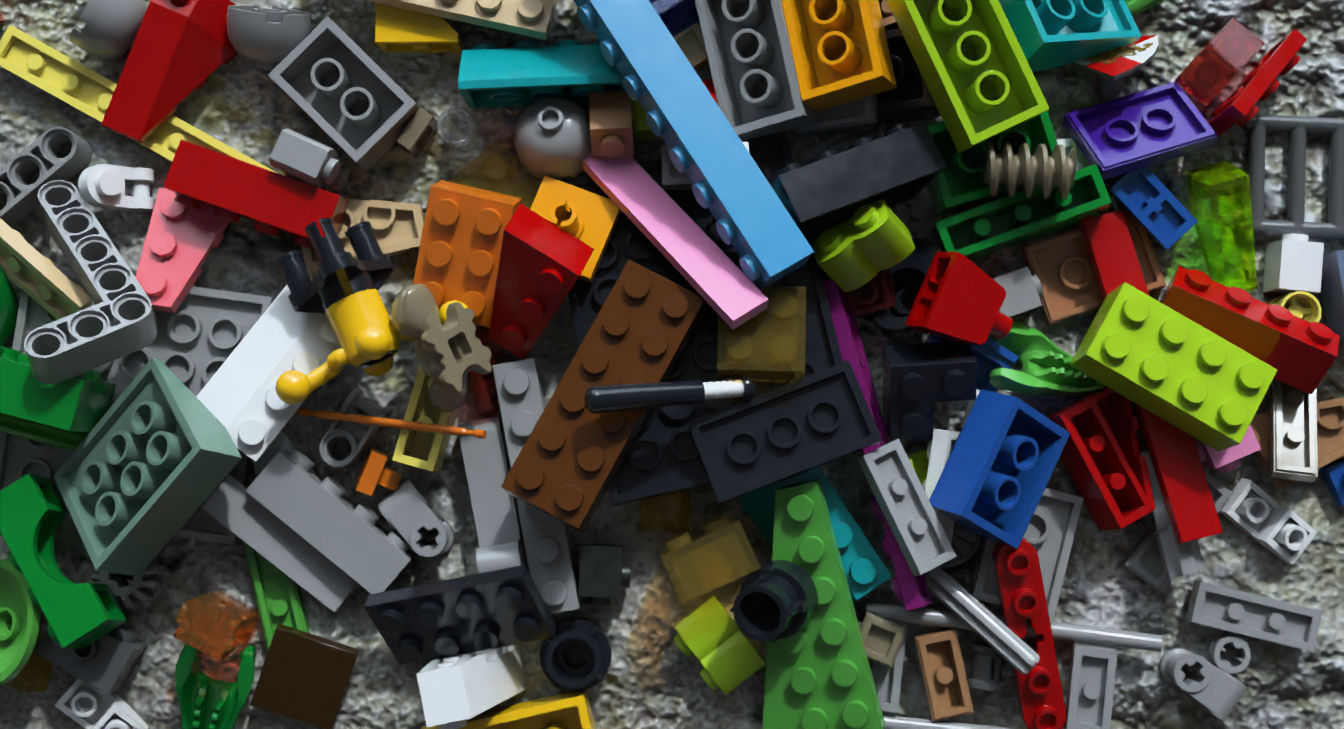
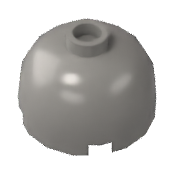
M89 0L79 16L86 24L81 33L73 28L69 41L97 57L108 59L121 57L134 43L148 8L147 2L145 0Z
M228 5L226 15L228 38L232 47L241 56L255 60V68L273 70L311 33V14L306 11L280 7L268 9L258 8L255 5Z
M560 96L544 97L531 103L521 112L515 124L514 146L522 167L532 176L542 180L545 175L554 179L563 178L568 175L570 178L580 175L584 171L582 169V160L592 152L590 119L587 111L577 102Z

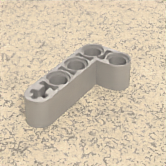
M499 415L459 423L458 427L467 430L478 429L486 431L485 439L468 435L459 436L479 547L476 548L478 574L525 565L529 572L517 500L501 487L511 470L502 418Z

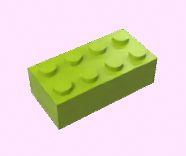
M886 0L959 154L1030 121L1050 109L999 0Z
M1126 282L1106 296L1070 363V366L1217 451L1241 443L1277 372L1276 368Z

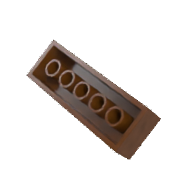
M628 260L501 487L513 497L584 534L652 408L594 414L589 412L585 406L584 396L586 390L592 386L667 382L706 312L705 299L665 277Z

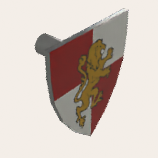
M1158 35L1142 36L1136 42L1069 64L1099 75L1100 103L1116 99V81L1140 71L1141 67L1154 58L1159 49Z

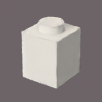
M1291 233L1283 234L1281 240L1267 244L1263 293L1278 295L1296 291H1306L1312 295L1321 293L1324 243L1308 241V235Z

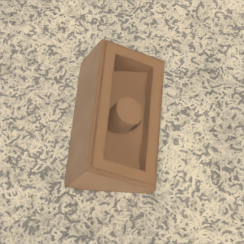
M942 628L914 637L931 720L934 722L974 713L956 629Z

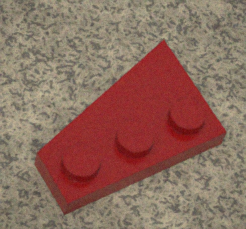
M1293 29L1275 44L1239 83L1240 87L1211 114L1214 118L1208 123L1218 137L1235 124L1240 127L1246 125L1260 109L1255 103L1258 100L1264 101L1280 85L1276 77L1279 74L1284 76L1301 59L1296 53L1306 42L1307 38L1297 29Z

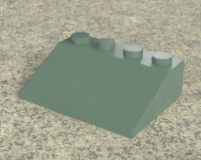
M152 357L53 477L95 570L139 576L242 457L226 427L160 359Z

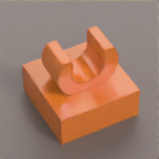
M369 447L354 487L356 491L369 496L373 495L377 484L396 491L402 475L398 471L384 467L387 460L385 453Z

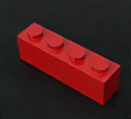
M180 140L163 185L164 188L176 194L174 201L197 210H199L201 203L216 208L213 215L237 224L240 217L255 222L253 229L273 237H278L280 231L294 235L292 243L313 251L315 249L305 232V228L315 221L321 236L325 238L319 219L331 218L336 233H338L349 203L338 194L184 140Z
M1178 266L1159 301L1276 368L1277 372L1274 379L1310 395L1313 394L1337 358L1340 335L1335 334L1326 325L1318 322L1310 323L1292 315L1288 309L1280 305H1269L1259 301L1241 288H1229L1211 280L1207 274L1199 270H1188Z

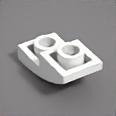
M1241 478L1232 490V496L1219 512L1288 564L1294 565L1318 532L1289 507L1279 505L1252 480Z
M79 678L74 681L54 705L85 729H148L149 727L115 692L107 695Z

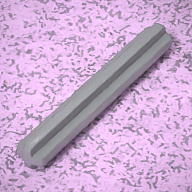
M938 566L925 573L929 591L1021 674H1028L1040 660L1039 655L941 567Z

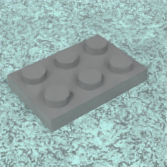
M1045 488L1023 538L1032 544L1039 556L1049 618L1054 620L1084 498ZM984 538L970 594L975 599L1001 605L992 561L993 550L997 542Z

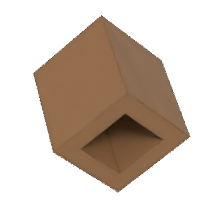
M589 92L592 158L634 156L632 103L627 92Z

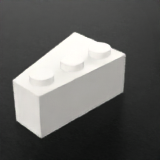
M519 644L433 659L416 674L426 726L439 725L440 729H459L467 726L466 720L528 689Z

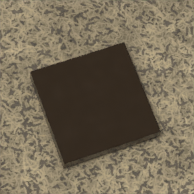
M279 623L273 635L250 705L323 729H332L359 649Z

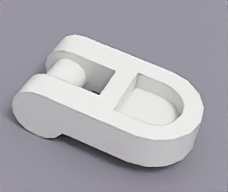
M98 164L86 168L80 174L78 180L79 193L89 205L132 212H153L154 198L150 197V184L154 183L153 169ZM125 182L133 183V196L125 195Z

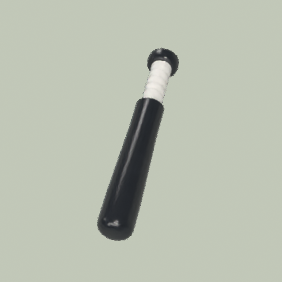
M744 374L738 376L735 381L706 383L701 380L592 386L586 390L584 402L589 412L599 414L702 403L704 399L738 397L742 401H749L755 395V383L750 375Z

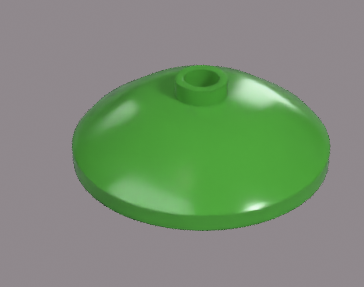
M0 559V686L10 682L25 667L36 648L42 624V609L38 608L31 601L27 591L30 586L23 573L19 572L10 560Z

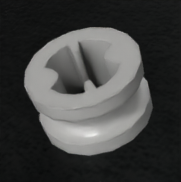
M1219 634L1213 637L1206 649L1209 662L1229 674L1245 670L1251 660V650L1248 644L1242 638L1229 634ZM1225 644L1237 649V656H1231L1234 659L1232 663L1220 658V652L1226 651L1223 648Z

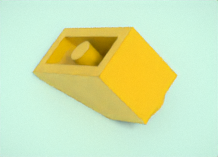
M375 3V43L383 53H462V50H464V44L459 34L442 17Z

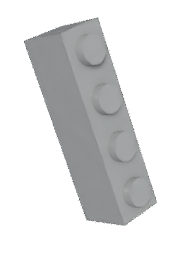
M287 449L279 451L246 489V492L369 593L384 592L414 556L408 550L411 546L399 532L392 529L388 533L376 523L379 517L366 505L359 503L356 507L344 497L347 492L346 489L336 480L329 476L323 480L312 471L311 468L314 466V463L303 453L296 449L292 453Z

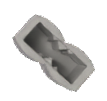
M288 128L282 130L269 157L270 165L280 170L282 175L335 193L336 190L341 191L349 177L350 170L347 168L346 159L339 156L335 149Z

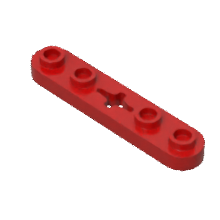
M1022 538L1018 549L1006 544L997 543L993 550L992 561L1004 624L1021 639L1026 637L1025 621L1028 619L1033 631L1036 634H1040L1033 638L1032 644L1033 650L1040 657L1037 665L1026 675L1021 674L1012 666L1021 717L1028 729H1062L1066 722V708L1039 556L1036 549L1025 538Z

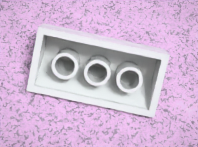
M287 285L197 395V398L226 427L237 449L255 462L303 403L292 405L286 404L279 399L275 386L280 375L291 370L300 371L307 375L324 364L329 354L341 348L326 314L294 311L288 298L291 292Z

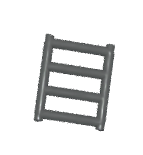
M1255 115L1243 126V129L1248 130L1246 220H1241L1240 233L1282 237L1283 234L1295 233L1305 234L1309 238L1344 240V118ZM1266 131L1289 132L1287 221L1264 220ZM1306 133L1329 134L1327 223L1304 222Z

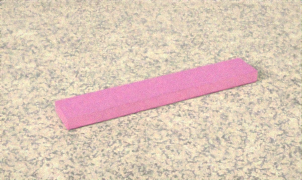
M590 152L582 160V169L733 330L768 308V298L631 156L592 158V152Z

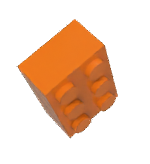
M440 180L430 186L413 284L425 285L433 294L438 309L448 301H461L474 311L473 324L490 327L503 233L508 222L522 203V198Z

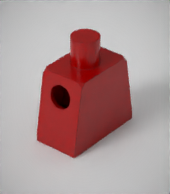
M936 252L905 326L958 343L982 346L986 343L989 335L998 340L1004 339L1009 334L1013 321L1011 317L1000 312L1006 297L1005 289L960 252Z

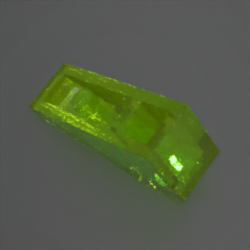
M1226 160L1186 171L1190 211L1198 221L1195 224V229L1211 280L1229 288L1238 287L1246 292L1258 289L1249 174Z

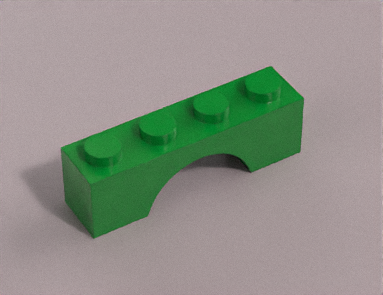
M28 473L0 491V536L4 538L10 549L8 552L10 562L19 572L23 573L30 586L27 591L31 601L44 612L49 622L47 630L53 641L62 646L63 649H84L127 620L107 584L90 582L76 584L61 572L54 555V540L56 532L68 512L49 478Z

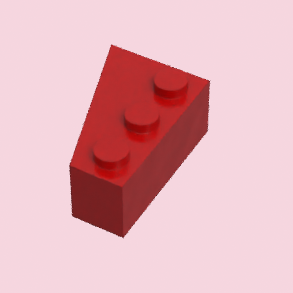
M523 204L519 205L504 229L488 334L489 340L522 360L526 358L580 277L594 251L589 245Z
M1104 385L1101 389L1088 393L1047 416L1051 421L1070 433L1060 459L1080 496L1084 498L1083 501L1099 530L1122 529L1156 509L1145 456L1141 457L1136 430H1140L1137 416L1133 417L1129 399Z

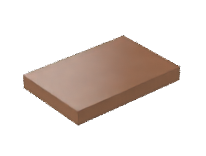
M1130 213L1124 214L1148 293L1167 287L1148 232ZM1081 228L1021 248L1026 267L1028 266L1031 275H1037L1042 285L1043 297L1040 298L1042 303L1040 308L1047 326L1100 309L1103 300Z

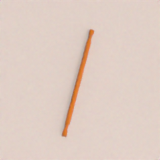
M300 407L296 411L297 416H315L321 419L457 436L468 435L481 439L486 437V431L478 429L467 430L462 427L324 410L313 411Z

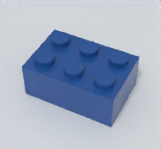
M981 389L929 501L932 507L982 538L1018 549L1070 433L1018 397Z

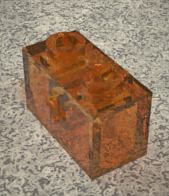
M221 590L194 597L193 600L188 599L182 605L175 619L179 626L173 637L220 661L244 650L260 619L259 610Z

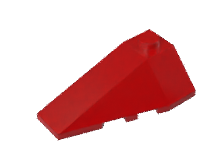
M150 0L103 118L102 126L134 141L143 143L178 110L177 105L194 89L199 91L208 83L207 77L223 63L227 65L237 56L238 52L232 47L226 26L227 6L235 4L230 0Z

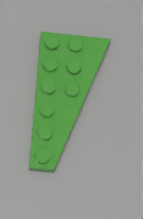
M820 478L779 487L775 494L772 561L786 560L803 568L815 584L818 604L813 618L797 633L787 638L778 639L776 642L767 643L762 729H883L885 721Z

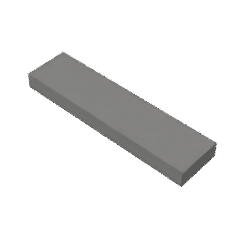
M229 474L201 508L331 611L335 612L358 583L246 492L247 488Z

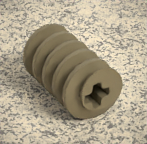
M987 141L984 183L988 184L991 196H996L1001 185L1004 184L1006 185L1009 197H1014L1018 186L1023 185L1026 198H1031L1036 186H1041L1044 199H1049L1053 188L1058 187L1061 199L1066 200L1074 185L1077 159L1076 145L1072 147L1067 157L1063 145L1056 144L1051 156H1049L1046 145L1038 144L1033 156H1031L1027 143H1021L1014 155L1009 142H1004L999 153L996 154L993 143Z

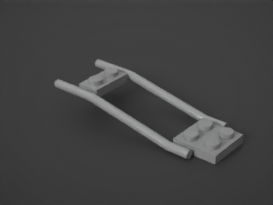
M866 601L865 615L868 611L905 627L909 623L972 630L952 611L916 608L906 611L905 606ZM996 616L1004 624L1003 617ZM1026 619V636H1039L1040 634H1036L1033 631L1028 619ZM858 621L860 628L863 621ZM1050 622L1053 639L1074 641L1072 645L1064 728L1110 729L1118 654L1117 647L1161 652L1162 635ZM906 633L892 668L868 659L885 721L883 729H1017L949 721L933 722L929 719L897 716Z

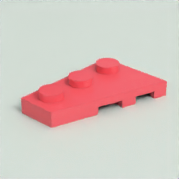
M159 187L135 277L149 297L153 310L176 313L201 274L200 267L213 247L217 249L224 238L223 232L230 221L213 215L216 208L201 203L199 210L180 204L174 201L176 197L174 192Z

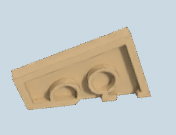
M344 198L349 203L337 235L345 252H350L354 259L358 260L345 232L350 227L362 222H370L372 231L383 254L391 256L419 249L425 219L420 204ZM302 247L304 260L310 273L319 272L318 264L320 260L316 251Z

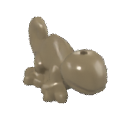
M411 284L404 287L395 296L391 309L392 322L397 332L416 338L415 349L417 359L426 375L434 380L429 388L430 402L441 411H454L465 399L469 371L488 374L492 370L490 364L491 350L489 347L483 346L480 339L475 337L476 327L472 323L474 311L470 308L464 309L459 302L451 303L447 307V319L442 325L437 302L425 285Z

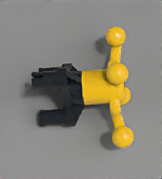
M331 218L319 219L325 238L321 236L315 221L305 228V232L309 236L320 260L318 264L319 275L315 281L305 263L302 251L295 250L286 253L276 260V264L280 268L291 292L288 298L294 311L326 314L341 348L329 354L324 364L307 375L296 370L286 371L280 375L276 381L275 390L279 399L286 404L294 405L303 402L311 392L337 376L348 363L363 369L370 376L378 377L385 375L393 366V356L398 353L401 340L416 341L415 337L405 336L397 332L378 292L395 268L389 255L383 254L372 231L370 222L358 223L345 232L358 260L354 259L350 252H345ZM457 300L448 301L443 304L439 309L442 325L447 319L446 311L449 304L459 302L464 309L468 308V306Z

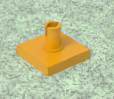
M545 175L530 209L594 249L579 277L581 280L592 283L622 211L611 199Z

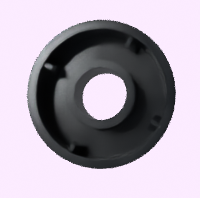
M773 560L765 563L747 576L730 612L734 613L735 621L745 635L754 640L762 641V645H765L768 642H776L778 639L794 635L810 622L817 609V590L812 578L799 565L786 560Z
M570 617L558 622L554 638L544 639L540 649L541 667L551 684L556 688L559 687L571 692L585 691L601 682L609 669L612 659V645L608 634L598 623L585 617ZM580 643L587 649L588 659L579 665L572 664L566 659L565 648L569 644Z

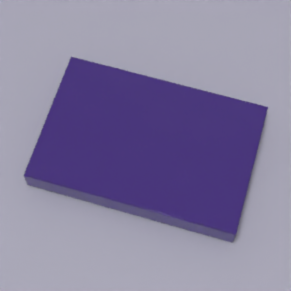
M1177 81L1066 113L1063 119V126L1089 164L1097 165L1103 180L1214 147L1218 135Z

